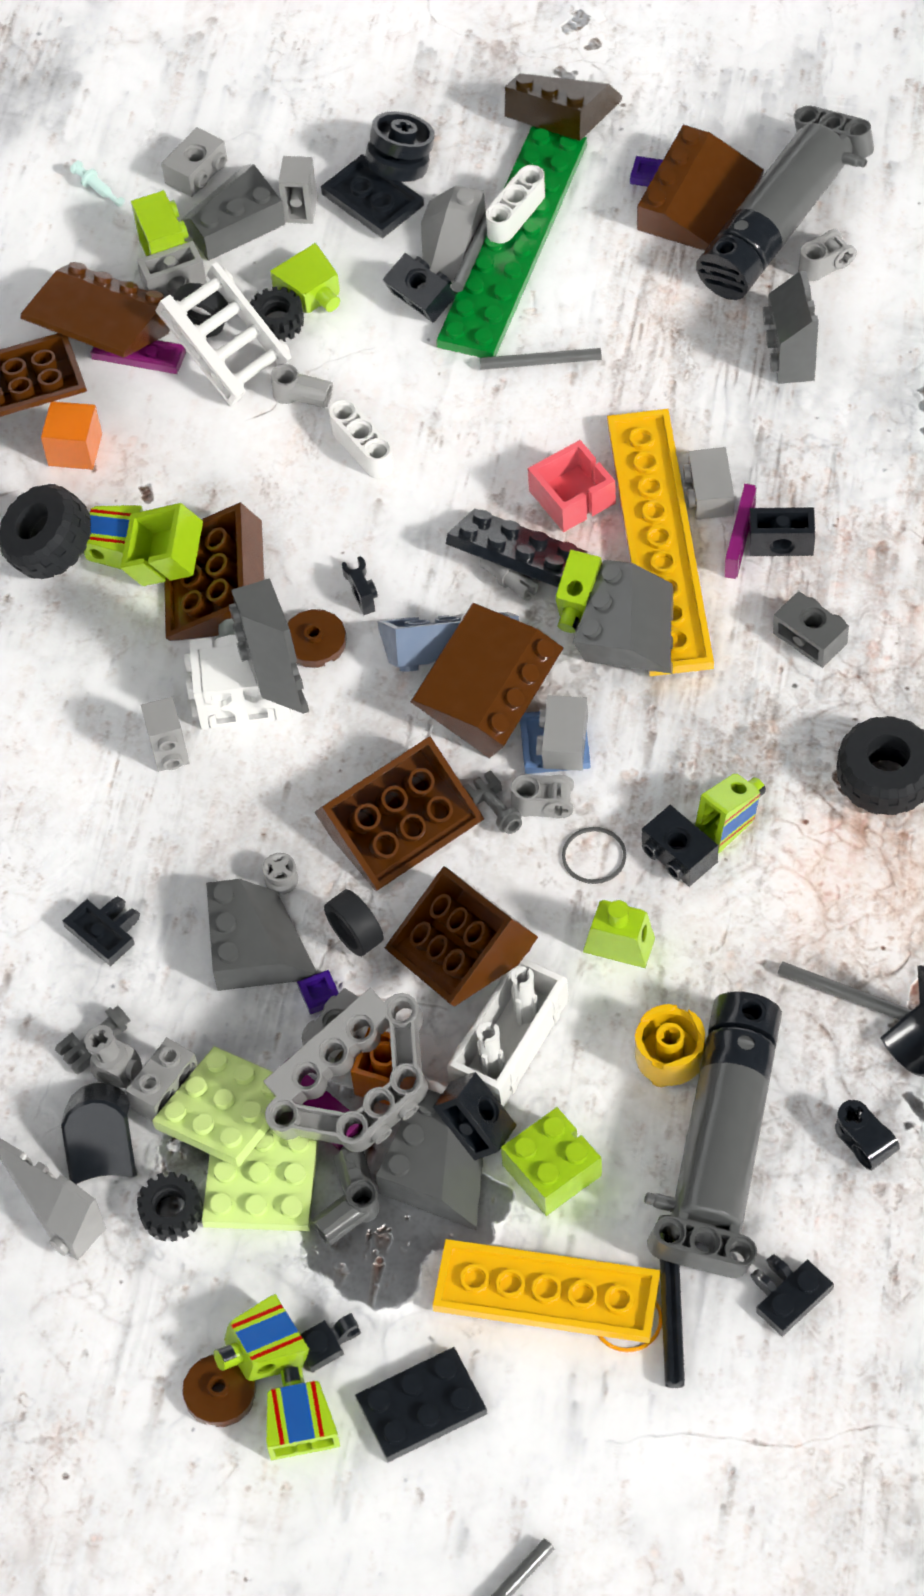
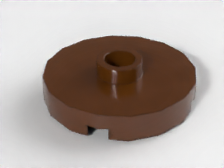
M310 609L298 613L287 623L296 653V664L311 668L325 666L326 662L331 660L334 662L345 650L346 631L343 622L333 613L326 610Z
M214 1354L196 1362L189 1369L183 1381L182 1395L188 1412L198 1422L205 1425L227 1427L235 1424L250 1412L254 1404L256 1382L247 1380L238 1365L224 1371L220 1370L215 1362ZM215 1385H225L221 1392L213 1391Z

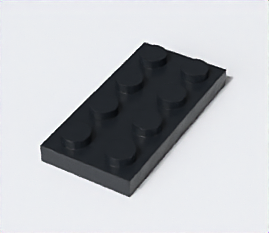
M473 509L447 533L446 545L555 587H559L570 550L587 553V551L577 548L573 543L556 540L544 532L530 530L520 526L515 521L504 520L493 516L489 511Z

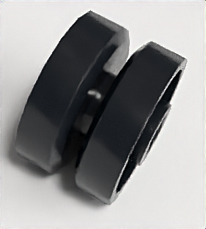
M394 111L379 114L372 121L365 163L374 173L389 180L410 182L423 178L427 173L430 161L429 153L432 150L435 139L434 129L428 122L410 113Z

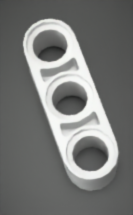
M527 165L521 168L487 208L486 227L489 240L494 243L508 242L544 200L545 182L542 168L536 165Z
M340 399L333 402L329 408V416L334 437L369 476L376 479L388 477L393 471L390 443L352 401Z

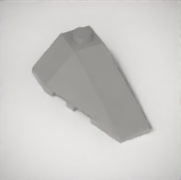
M454 186L431 199L422 218V259L430 265V271L435 274L440 271L452 283L485 213L484 191Z
M0 1138V1160L50 1237V1245L61 1255L65 1256L69 1253L79 1260L106 1230L96 1199L63 1175L56 1179L49 1171V1168L43 1163L38 1162L33 1166L32 1161L23 1151Z

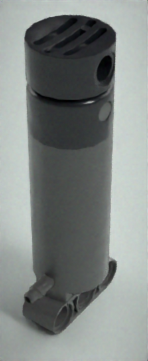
M803 106L795 111V136L696 262L699 278L708 289L725 299L738 300L744 298L845 164L862 168L867 165L866 157L870 156L874 151L869 121L815 106Z
M735 991L720 994L714 999L675 1198L649 1192L646 1193L644 1198L645 1204L672 1212L671 1216L662 1217L656 1222L647 1240L649 1252L658 1259L728 1278H739L747 1273L757 1256L755 1243L751 1238L741 1233L782 1018V1010L769 998L755 993ZM666 1233L670 1235L674 1242H665L659 1234ZM695 1243L705 1244L709 1252L700 1251L695 1246ZM730 1252L739 1253L744 1261L735 1260Z

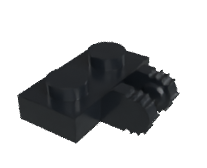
M117 896L101 909H98L86 899L62 922L70 933L109 966H112L135 945L133 937L127 932L137 923L140 913L133 908L129 909L114 922L113 919L125 907L126 901Z
M773 1254L766 1261L770 1269L783 1280L778 1287H776L771 1278L759 1269L750 1275L755 1284L767 1295L756 1307V1313L783 1337L833 1290L834 1283L808 1259L792 1272L784 1261Z

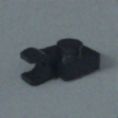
M359 556L357 557L359 566L357 569H350L347 563L343 562L342 571L343 576L352 587V593L363 615L375 612L374 598H377L378 594L372 579L366 580V562L363 557Z
M352 1313L343 1316L332 1328H329L324 1320L300 1334L309 1348L306 1363L312 1373L344 1355L340 1345L361 1334L358 1328L359 1325Z

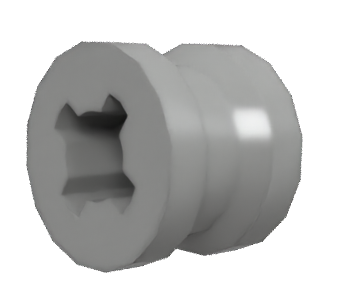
M274 853L265 859L262 871L266 887L277 891L278 895H284L293 891L298 884V874L294 859L285 853ZM277 875H285V877L276 878Z

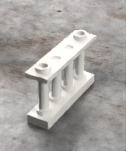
M215 262L207 273L210 281L181 301H175L171 295H168L160 301L155 311L231 407L245 393L246 390L243 387L246 381L271 363L275 362L277 365L288 364L292 357L286 343L281 339H277L233 283L234 279L231 273L226 268H222L218 262ZM219 290L229 304L199 326L197 324L194 325L187 317V311ZM238 314L248 328L218 350L213 349L206 341V335ZM256 338L267 352L237 374L231 373L225 365V359Z

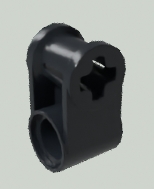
M848 1100L841 1104L835 1124L836 1134L866 1169L874 1170L900 1149L895 1135L874 1116L864 1103L858 1100Z

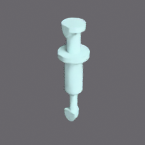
M79 160L72 164L70 172L82 177L81 184L84 187H92L104 198L109 197L118 207L124 204L125 200L122 197L117 198L111 193V188L97 177L98 174L94 169L87 171Z

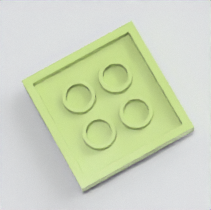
M214 1046L152 1120L154 1127L167 1135L239 1167L270 1129L266 1122L265 1112L269 1103L276 1097L263 1081L273 1072Z
M270 1128L239 1167L210 1155L202 1216L203 1227L310 1231L319 1140L303 1137L286 1140L278 1137Z

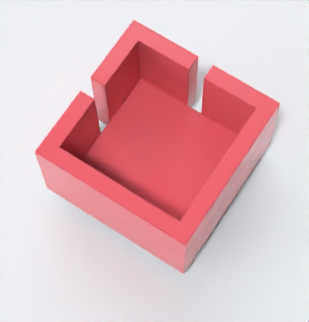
M581 440L528 468L529 492L563 532L587 520V513L594 516L616 504L615 480L600 462L596 464L595 456Z

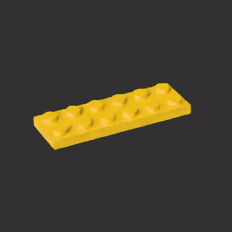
M445 1239L432 1307L433 1311L650 1343L660 1270Z

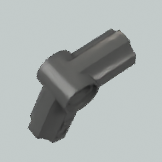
M342 1149L337 1155L333 1156L344 1195L311 1219V1224L318 1236L329 1246H332L360 1223H368L379 1214L378 1192L373 1183L364 1151L352 1152L348 1149ZM362 1197L371 1199L364 1205L355 1203L357 1199Z

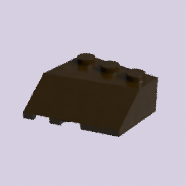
M519 73L505 86V117L581 141L622 101V95L607 83Z

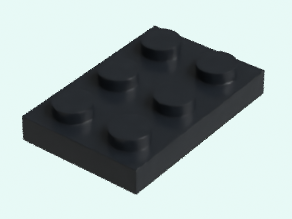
M363 154L321 186V194L381 238L387 236L424 206V198L407 185L381 177L370 170L365 163V156Z
M455 1347L355 1394L356 1401L387 1463L488 1414L487 1408Z

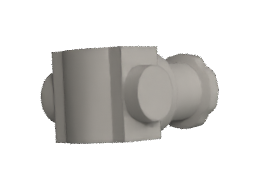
M98 1025L86 1033L84 1043L88 1052L92 1053L90 1071L98 1082L109 1083L115 1087L127 1089L130 1081L134 1080L142 1070L141 1058L136 1050L115 1039L113 1031L106 1025Z

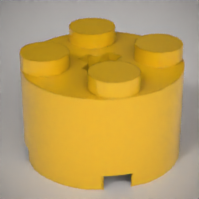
M663 1004L648 1010L642 1016L635 1032V1060L641 1073L657 1087L684 1084L700 1073L705 1048V1029L700 1018L691 1010L685 1011L673 1004Z

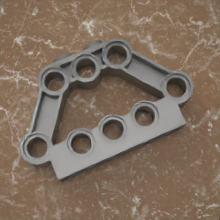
M370 987L267 1077L263 1082L276 1097L269 1103L265 1112L266 1122L278 1137L286 1140L303 1137L341 1144L349 1151L362 1152L372 1144H380L386 1140L392 1133L391 1128L401 1119L407 1120L413 1116L419 1109L418 1104L424 1099L428 1091V1082L422 1073L419 1029L423 1023V1013L416 1000L409 994L397 993L384 1002ZM407 1008L412 1010L411 1016L405 1021L395 1019L396 1014L401 1009ZM367 1026L371 1028L369 1035L364 1039L354 1038L355 1032L360 1027ZM390 1027L393 1070L390 1075V1082L384 1087H376L369 1090L364 1096L363 1105L357 1111L344 1113L302 1105L308 1099L312 1100L321 1097L327 1089V1082L332 1077L348 1073L352 1069L354 1058L361 1052L366 1053L376 1049L380 1043L381 1034ZM334 1050L344 1051L340 1061L335 1063L328 1062L331 1052ZM309 1073L317 1074L314 1084L307 1087L301 1086V1081L305 1075ZM406 1077L417 1078L413 1088L409 1090L400 1089V1084ZM381 1100L390 1102L386 1112L382 1114L373 1112L377 1102ZM288 1111L294 1113L293 1119L289 1124L278 1125V1119L281 1114ZM353 1124L363 1125L360 1135L354 1138L347 1137L346 1133L350 1126Z

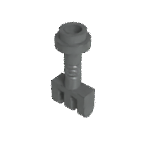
M492 771L484 773V777L488 782L487 785L480 777L473 780L476 791L469 783L463 785L475 805L485 801L497 816L496 826L500 831L512 834L520 829L522 826V815L516 808H507L496 794L502 791V786Z
M118 1005L114 1009L109 1007L105 1011L108 1018L100 1025H106L112 1031L116 1028L121 1032L127 1029L126 1025L131 1020ZM73 1032L55 1047V1051L59 1055H64L63 1060L68 1065L72 1064L71 1069L76 1074L83 1072L90 1066L92 1054L86 1049L84 1038L79 1040Z

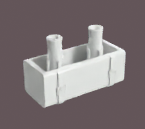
M525 958L522 959L518 966L501 976L498 985L478 1014L463 1041L459 1043L455 1054L447 1065L449 1084L455 1079L476 1072L504 1108L510 1096L514 1095L517 1090L519 1081L553 1025H556L560 1019V1014L568 1002L567 979Z

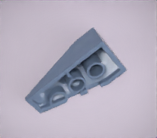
M498 612L519 621L518 615L510 612ZM438 616L434 623H430V620H419V617L377 621L388 662L399 667L400 671L410 672L419 670V665L430 664L436 661L459 625L461 617Z

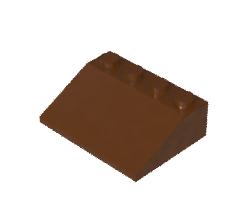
M683 124L637 205V230L705 251L764 174V169L712 133Z
M71 262L56 270L21 312L20 316L22 320L123 358L168 335L170 331L155 311L160 301L165 298L161 292L141 289L134 282L114 279L107 272H95L87 269L85 264L79 262Z
M56 333L0 349V417L87 392L69 338L65 335Z
M241 502L201 519L203 525L193 576L171 581L166 578L164 588L165 633L167 640L176 641L218 636L219 624L224 620L232 619L229 605L234 603L231 590L264 580L262 520Z
M473 602L410 702L490 759L507 743L564 647L535 627Z
M431 736L314 812L332 840L375 891H378L485 819Z
M443 866L384 949L455 1007L518 966L530 951L538 936L470 883Z

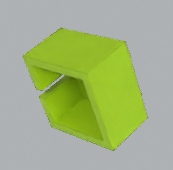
M164 190L131 200L137 235L145 256L188 242L184 240L189 238L186 225L183 220L178 222L177 219L179 212L174 200H168Z
M182 503L130 514L120 569L142 586L162 583L166 581V578L171 581L193 576L203 521Z
M558 1107L501 1146L503 1167L545 1216L602 1176V1157L582 1134L577 1137V1129Z

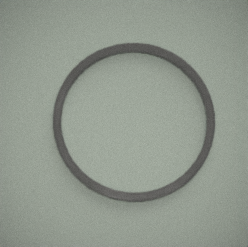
M589 827L575 832L568 838L563 847L562 860L565 869L573 878L588 884H599L610 881L622 871L626 862V848L623 841L614 832L605 828ZM603 832L618 841L623 851V859L621 865L613 874L602 879H586L578 876L569 868L565 858L567 847L574 838L583 833Z

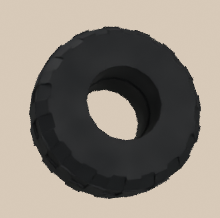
M48 484L32 487L27 492L20 494L7 508L5 516L2 517L0 523V551L2 556L18 571L33 579H47L54 577V575H60L66 572L70 566H73L87 548L86 545L91 535L90 513L77 496L62 486Z
M892 716L870 718L852 727L851 731L844 736L837 756V779L844 795L857 807L874 814L897 815L913 810L916 806L923 803L924 730L911 721ZM879 760H891L898 763L902 768L895 771H883L873 766L872 763Z

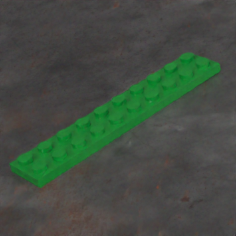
M531 126L505 187L521 168L527 165H536L544 171L545 198L508 242L494 243L486 236L465 286L461 292H457L437 337V348L479 358L496 357L587 147V137L578 141Z

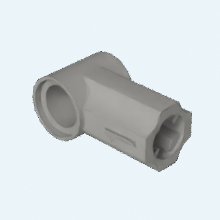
M280 364L272 370V392L277 402L290 404L299 401L322 408L328 407L331 400L333 382L300 374L290 364Z

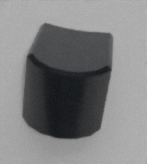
M919 965L917 968L920 1004L880 1038L886 1049L905 1069L917 1076L924 1077V966Z
M92 1083L81 1087L70 1097L65 1107L61 1129L69 1180L73 1183L78 1184L100 1176H137L128 1122L130 1103L122 1089L109 1083Z

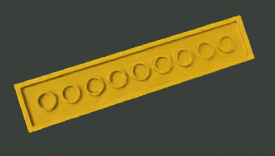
M669 409L607 416V425L630 563H634L673 585V620L671 621V636L673 637L671 662L673 663V674L714 669L713 653ZM649 671V677H650V676H659V675H667V674H670V673Z

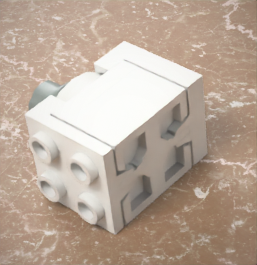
M233 619L224 620L219 624V635L214 641H212V637L189 640L190 653L184 654L186 672L189 675V680H186L189 700H191L193 718L199 717L201 730L210 729L209 726L211 728L275 721V718L277 720L292 718L291 709L261 697L248 660L242 662L236 645L238 641L233 629Z

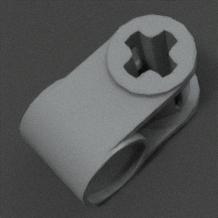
M837 229L829 230L824 235L802 245L798 272L806 271L809 281L820 280L822 277L848 266L856 257L857 250L852 245H847L842 239V234Z
M519 775L511 783V808H516L523 817L540 816L558 819L569 817L573 813L570 794L574 788V781L566 775ZM522 794H528V795H531V796H529V797H523V796H520V795H522Z

